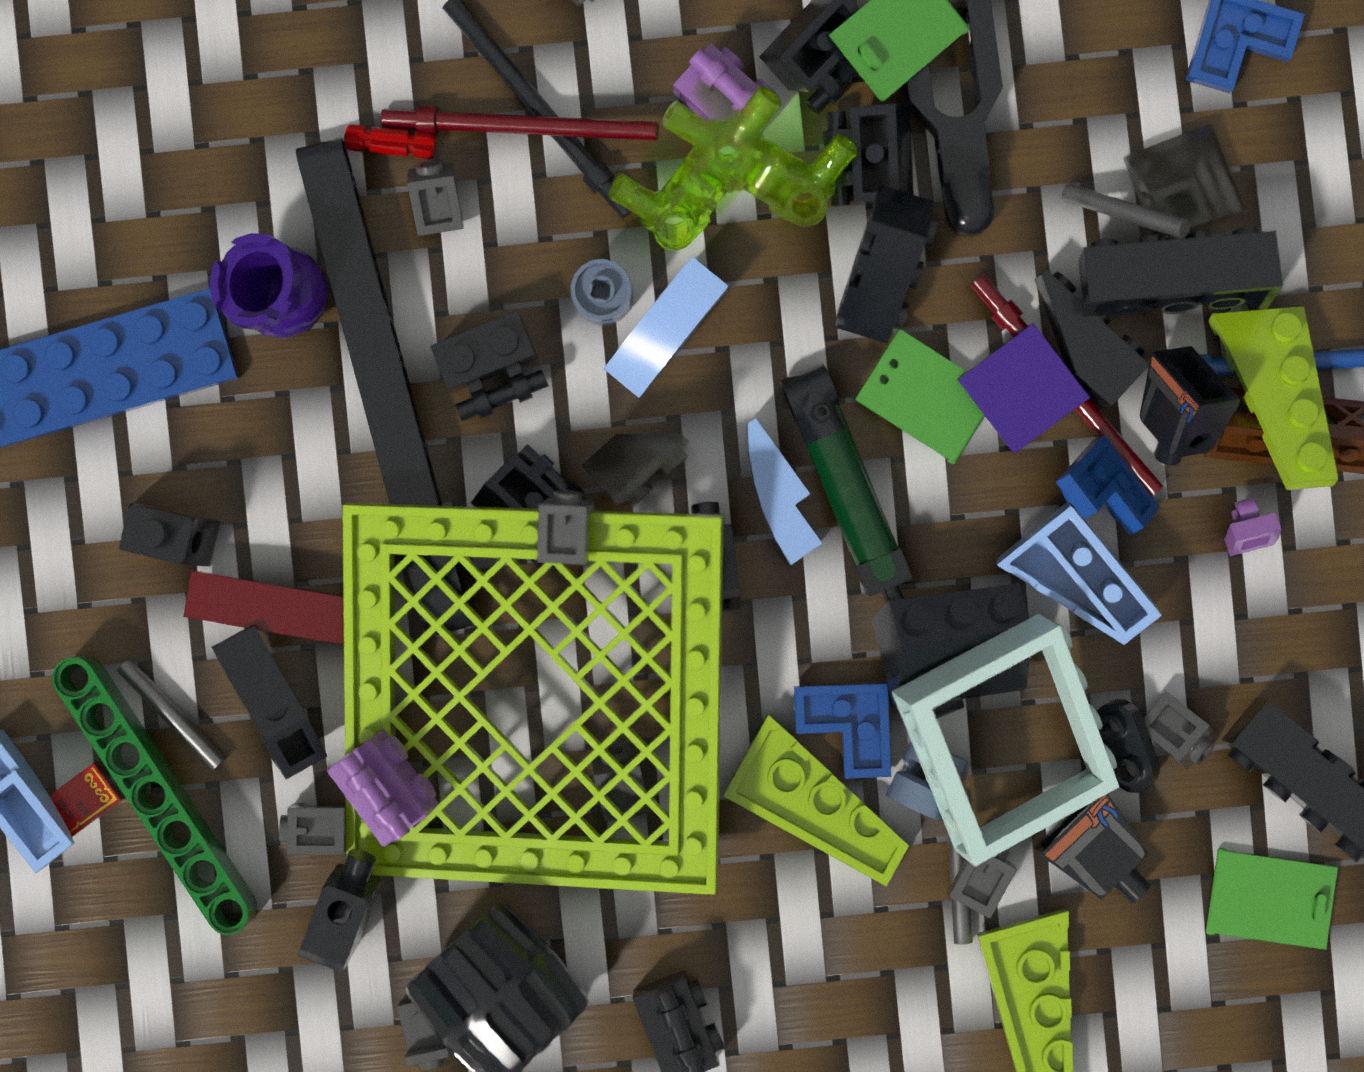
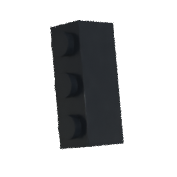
M1020 584L888 601L871 622L894 709H898L892 694L893 690L1029 619ZM1029 657L948 701L1024 690L1027 687Z

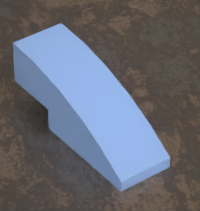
M692 256L626 338L604 370L640 399L728 291L729 286Z
M755 417L747 424V446L752 482L761 512L773 539L789 565H792L822 544L795 506V504L810 493Z
M0 730V828L32 870L38 873L75 844L55 804L30 765L5 731Z

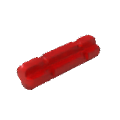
M349 124L344 134V145L350 151L365 152V149H370L371 153L408 157L409 153H411L415 158L432 159L436 151V136L432 133L416 131L415 135H411L409 130L372 127L371 130H367V127L363 125Z

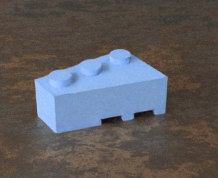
M1068 502L996 558L997 566L1014 574L1033 586L1037 591L1047 597L1049 596L1124 645L1162 616L1150 597L1088 522Z

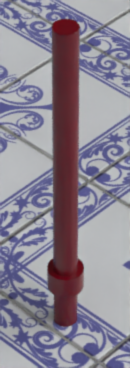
M418 106L417 110L382 109L381 112L382 127L417 129L418 132H427L438 135L439 130L649 141H658L659 123L650 121L440 111L438 106Z
M982 274L970 285L993 314L990 318L1001 331L1006 328L1014 337L1028 326L1020 317L1023 314L1021 309L1012 299L1007 301L985 274ZM1090 398L1074 409L1097 437L1106 435L1151 496L1163 487L1161 482Z

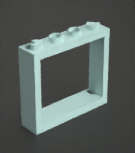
M1040 614L1023 621L892 691L956 852L975 867L1119 788L1113 770L1117 768L1115 757L1108 746L1103 743L1099 730L1102 729V721L1094 707L1088 703L1084 692L1088 688L1086 678L1080 668L1074 664L1069 651L1073 647L1070 635L1063 625L1056 624ZM1042 650L1086 770L979 828L933 708Z

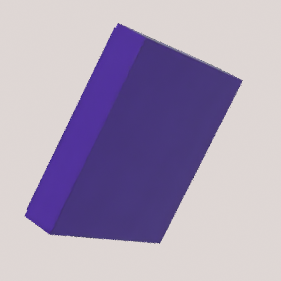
M1033 322L957 379L1013 454L1090 398Z

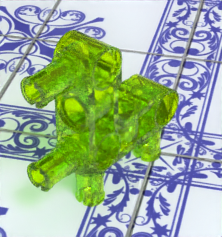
M763 85L757 87L737 116H730L723 121L720 119L708 121L675 100L663 116L662 127L694 145L692 150L660 191L653 192L626 174L621 173L612 183L608 192V198L640 216V221L644 228L653 232L656 241L663 248L669 250H680L690 245L709 224L710 214L727 192L733 193L734 190L740 192L744 189L767 203L769 210L779 217L801 227H810L818 224L826 215L827 202L835 193V181L858 154L857 147L848 138L837 133L813 164H806L760 135L761 130L782 105L779 96ZM725 146H735L739 148L731 154H722L718 152L722 147ZM804 193H810L814 195L810 199L805 201H799L795 199L797 196ZM672 217H679L683 219L680 223L677 224H669L665 222L667 219Z

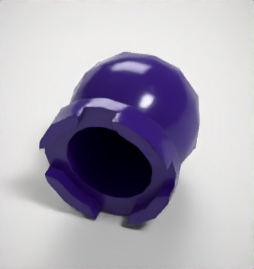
M250 233L235 238L231 242L235 245L227 251L222 261L216 260L212 267L209 285L212 302L215 307L220 308L232 324L244 329L257 330L264 336L292 338L310 331L324 314L329 293L325 274L313 258L299 248L289 247L270 235Z

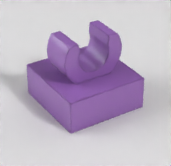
M1254 498L1235 502L1236 510L1231 512L1234 523L1230 524L1224 539L1229 555L1234 556L1275 545L1282 530L1276 512L1260 516Z

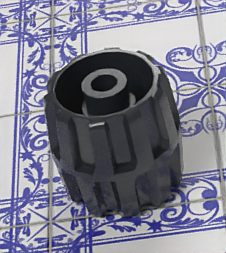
M503 903L496 904L418 973L406 987L408 997L440 1041L472 1072H521L538 1053H542L550 1046L552 1040L564 1032L584 1012L589 1003L587 994L551 946L509 906Z

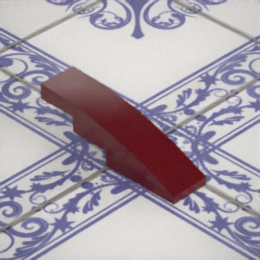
M191 571L183 617L247 628L253 624L260 631L344 645V596L250 579H239L201 571Z

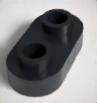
M1112 700L1097 710L1102 721V729L1099 730L1103 743L1108 746L1115 757L1117 768L1113 770L1119 787L1130 793L1141 792L1158 779L1160 763L1139 709L1127 700ZM1110 720L1118 725L1119 733L1112 730ZM1126 764L1133 767L1135 777L1128 772Z

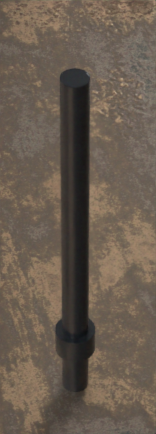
M448 0L442 9L532 115L559 117L461 1ZM551 136L584 174L583 182L594 194L600 193L621 219L626 218L635 210L636 207L613 181L615 175L604 162L598 163L576 137Z

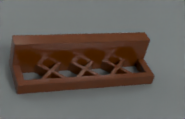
M1229 387L1240 399L1238 405L1246 410L1247 413L1244 415H1232L1216 446L1211 451L1204 453V457L1274 464L1262 438L1264 432L1255 412H1250L1244 400V395L1246 394L1244 389ZM1322 397L1325 414H1330L1340 422L1337 425L1328 424L1337 471L1364 474V422L1361 421L1364 419V401Z

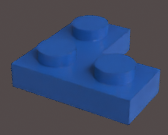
M1209 0L1185 81L1231 93L1236 84L1245 50L1288 62L1292 59L1305 14L1260 0Z
M1105 434L1092 441L1056 481L1066 501L1075 507L1084 520L1097 513L1106 504L1111 516L1121 523L1129 535L1143 529L1160 508L1159 504L1148 493Z
M888 683L794 686L796 734L842 732L843 775L845 779L891 777Z

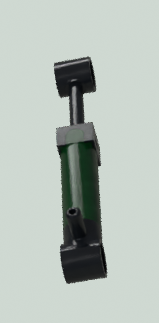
M822 363L780 380L784 397L802 434L854 561L855 570L866 596L870 597L881 592L886 604L890 600L904 599L899 585L912 580L913 577L901 548L897 546L840 407L838 395L825 365ZM963 700L947 701L933 708L936 719L964 708Z

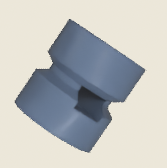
M594 259L583 264L574 274L571 283V298L579 314L589 323L599 326L613 325L622 320L630 311L633 302L631 280L626 271L616 262L607 259Z
M910 741L902 758L906 768L903 771H896L886 796L920 814L941 821V814L913 744ZM950 752L958 775L961 778L968 761Z

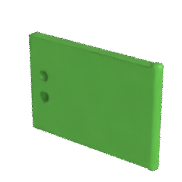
M870 0L830 33L829 36L878 99L883 102L958 37L968 33L970 27L949 0Z
M899 329L854 399L945 457L951 464L957 462L985 417L957 380L967 371Z
M1218 848L1206 933L1209 935L1220 934L1326 950L1338 867Z

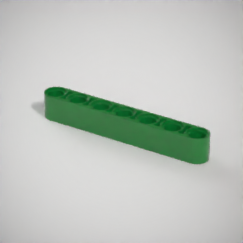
M79 655L61 660L55 666L52 673V683L56 692L191 898L216 932L223 935H233L240 932L256 915L257 902L253 893L107 670L97 658L90 655ZM76 664L82 666L88 674V682L83 689L75 687L70 679V672ZM101 703L108 705L114 714L113 723L109 728L101 726L96 719V709ZM125 743L133 744L139 751V761L135 767L127 765L122 760L121 749ZM150 782H156L163 787L165 800L162 805H155L148 800L146 788ZM175 821H181L189 827L191 839L188 844L179 843L173 838L172 825ZM200 860H206L215 866L217 871L215 882H205L198 876L197 865ZM224 900H234L241 906L242 918L240 921L229 920L222 911Z

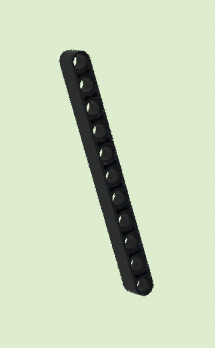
M338 137L297 148L296 157L389 503L443 506L343 138ZM422 555L437 572L454 557ZM412 560L407 565V570L415 595L431 578ZM457 563L443 578L462 597L466 593L459 563ZM437 584L420 600L437 619L454 604ZM458 609L443 625L450 632L471 627L474 623ZM419 613L424 631L426 632L431 625ZM436 631L431 637L438 636L440 634Z

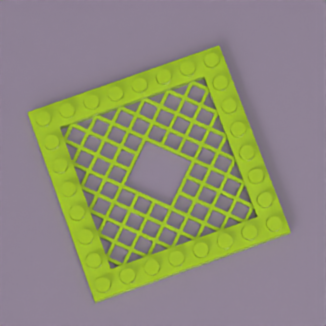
M378 503L344 504L345 755L383 728L389 736L393 735L396 737L397 728L409 740L404 745L406 751L414 746L432 764L422 775L428 778L437 770L455 788L426 818L410 828L406 835L396 842L393 840L385 847H382L345 796L346 858L352 849H359L372 854L376 858V862L371 874L375 876L716 895L718 890L724 515L593 511L590 514L589 561L596 562L578 578L566 564L544 563L531 576L514 559H537L538 509ZM394 554H407L394 568ZM422 555L454 557L437 572ZM468 557L501 559L484 574ZM412 560L431 578L415 595L397 577ZM458 562L478 580L462 597L443 578ZM609 562L643 564L625 580ZM506 563L525 582L509 598L489 580ZM657 564H672V580ZM552 565L572 584L556 600L536 582ZM600 566L619 585L603 602L584 584ZM648 568L667 587L650 604L631 586ZM436 584L454 602L439 619L420 601ZM482 586L501 604L485 621L467 603ZM395 588L408 601L396 614ZM529 588L548 606L532 623L513 605ZM576 589L595 608L579 625L560 607ZM624 591L643 610L626 627L607 608ZM672 593V625L670 627L654 609ZM412 607L431 625L416 641L397 623ZM458 609L478 627L462 644L443 625ZM505 611L524 628V631L509 645L490 628V625ZM552 612L572 631L555 648L536 629ZM599 614L619 633L602 650L583 631ZM647 616L666 634L650 651L630 633ZM436 631L454 649L439 666L420 647ZM482 633L501 651L485 668L466 649ZM395 635L408 647L396 661ZM528 635L546 651L594 702L588 710L532 762L514 746L467 696ZM575 637L595 655L579 672L560 654ZM623 639L642 657L626 674L607 656ZM670 641L671 674L654 658ZM412 654L432 672L416 688L398 670ZM459 655L478 674L462 690L444 672ZM599 661L618 680L602 696L583 678ZM647 663L666 682L649 699L630 680ZM435 678L455 696L439 712L421 694ZM395 681L408 693V696L396 707ZM622 686L641 704L625 721L606 702ZM671 688L669 721L654 703ZM413 700L431 717V720L416 734L398 716ZM459 702L478 720L463 736L444 718ZM599 708L618 727L602 743L583 725ZM646 710L665 729L649 745L630 727ZM436 724L454 742L440 758L421 740ZM482 726L501 745L486 760L467 742ZM574 731H577L594 749L578 765L560 747ZM622 733L641 751L625 767L606 749ZM669 735L670 768L653 751ZM459 748L477 766L463 782L444 764ZM505 750L524 769L509 784L490 766ZM552 752L571 771L555 787L536 769ZM598 755L617 773L601 789L583 771ZM646 757L664 775L648 792L629 773ZM482 772L500 790L486 806L467 788ZM528 775L547 793L532 808L513 790ZM575 777L594 795L578 811L559 793ZM622 779L640 797L625 813L606 795ZM670 781L668 814L653 796ZM459 794L478 812L463 827L444 810ZM505 796L524 815L509 830L490 812ZM551 799L570 817L555 832L536 815ZM598 801L617 819L601 835L582 817ZM645 804L663 821L648 837L629 819ZM438 816L449 829L424 827L433 818ZM483 818L495 831L470 829ZM530 821L541 834L516 832L525 823ZM576 823L588 836L563 834ZM623 826L635 839L609 837ZM669 828V841L656 840Z

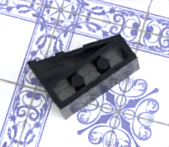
M881 184L879 185L838 308L834 324L835 328L888 344L893 328L902 330L910 303L904 302L908 289H916L924 266V262L919 261L924 247H931L939 220L931 218L934 201Z

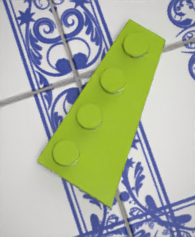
M1304 306L1213 313L1208 322L1214 335H1219L1226 350L1224 357L1231 372H1236L1246 393L1244 400L1250 412H1255L1264 432L1262 438L1286 490L1334 486L1339 479Z
M767 714L725 789L723 796L887 887L909 845L772 716Z
M1066 908L976 933L1016 1072H1074L1070 1019L1072 1018V1004L1069 987V911Z

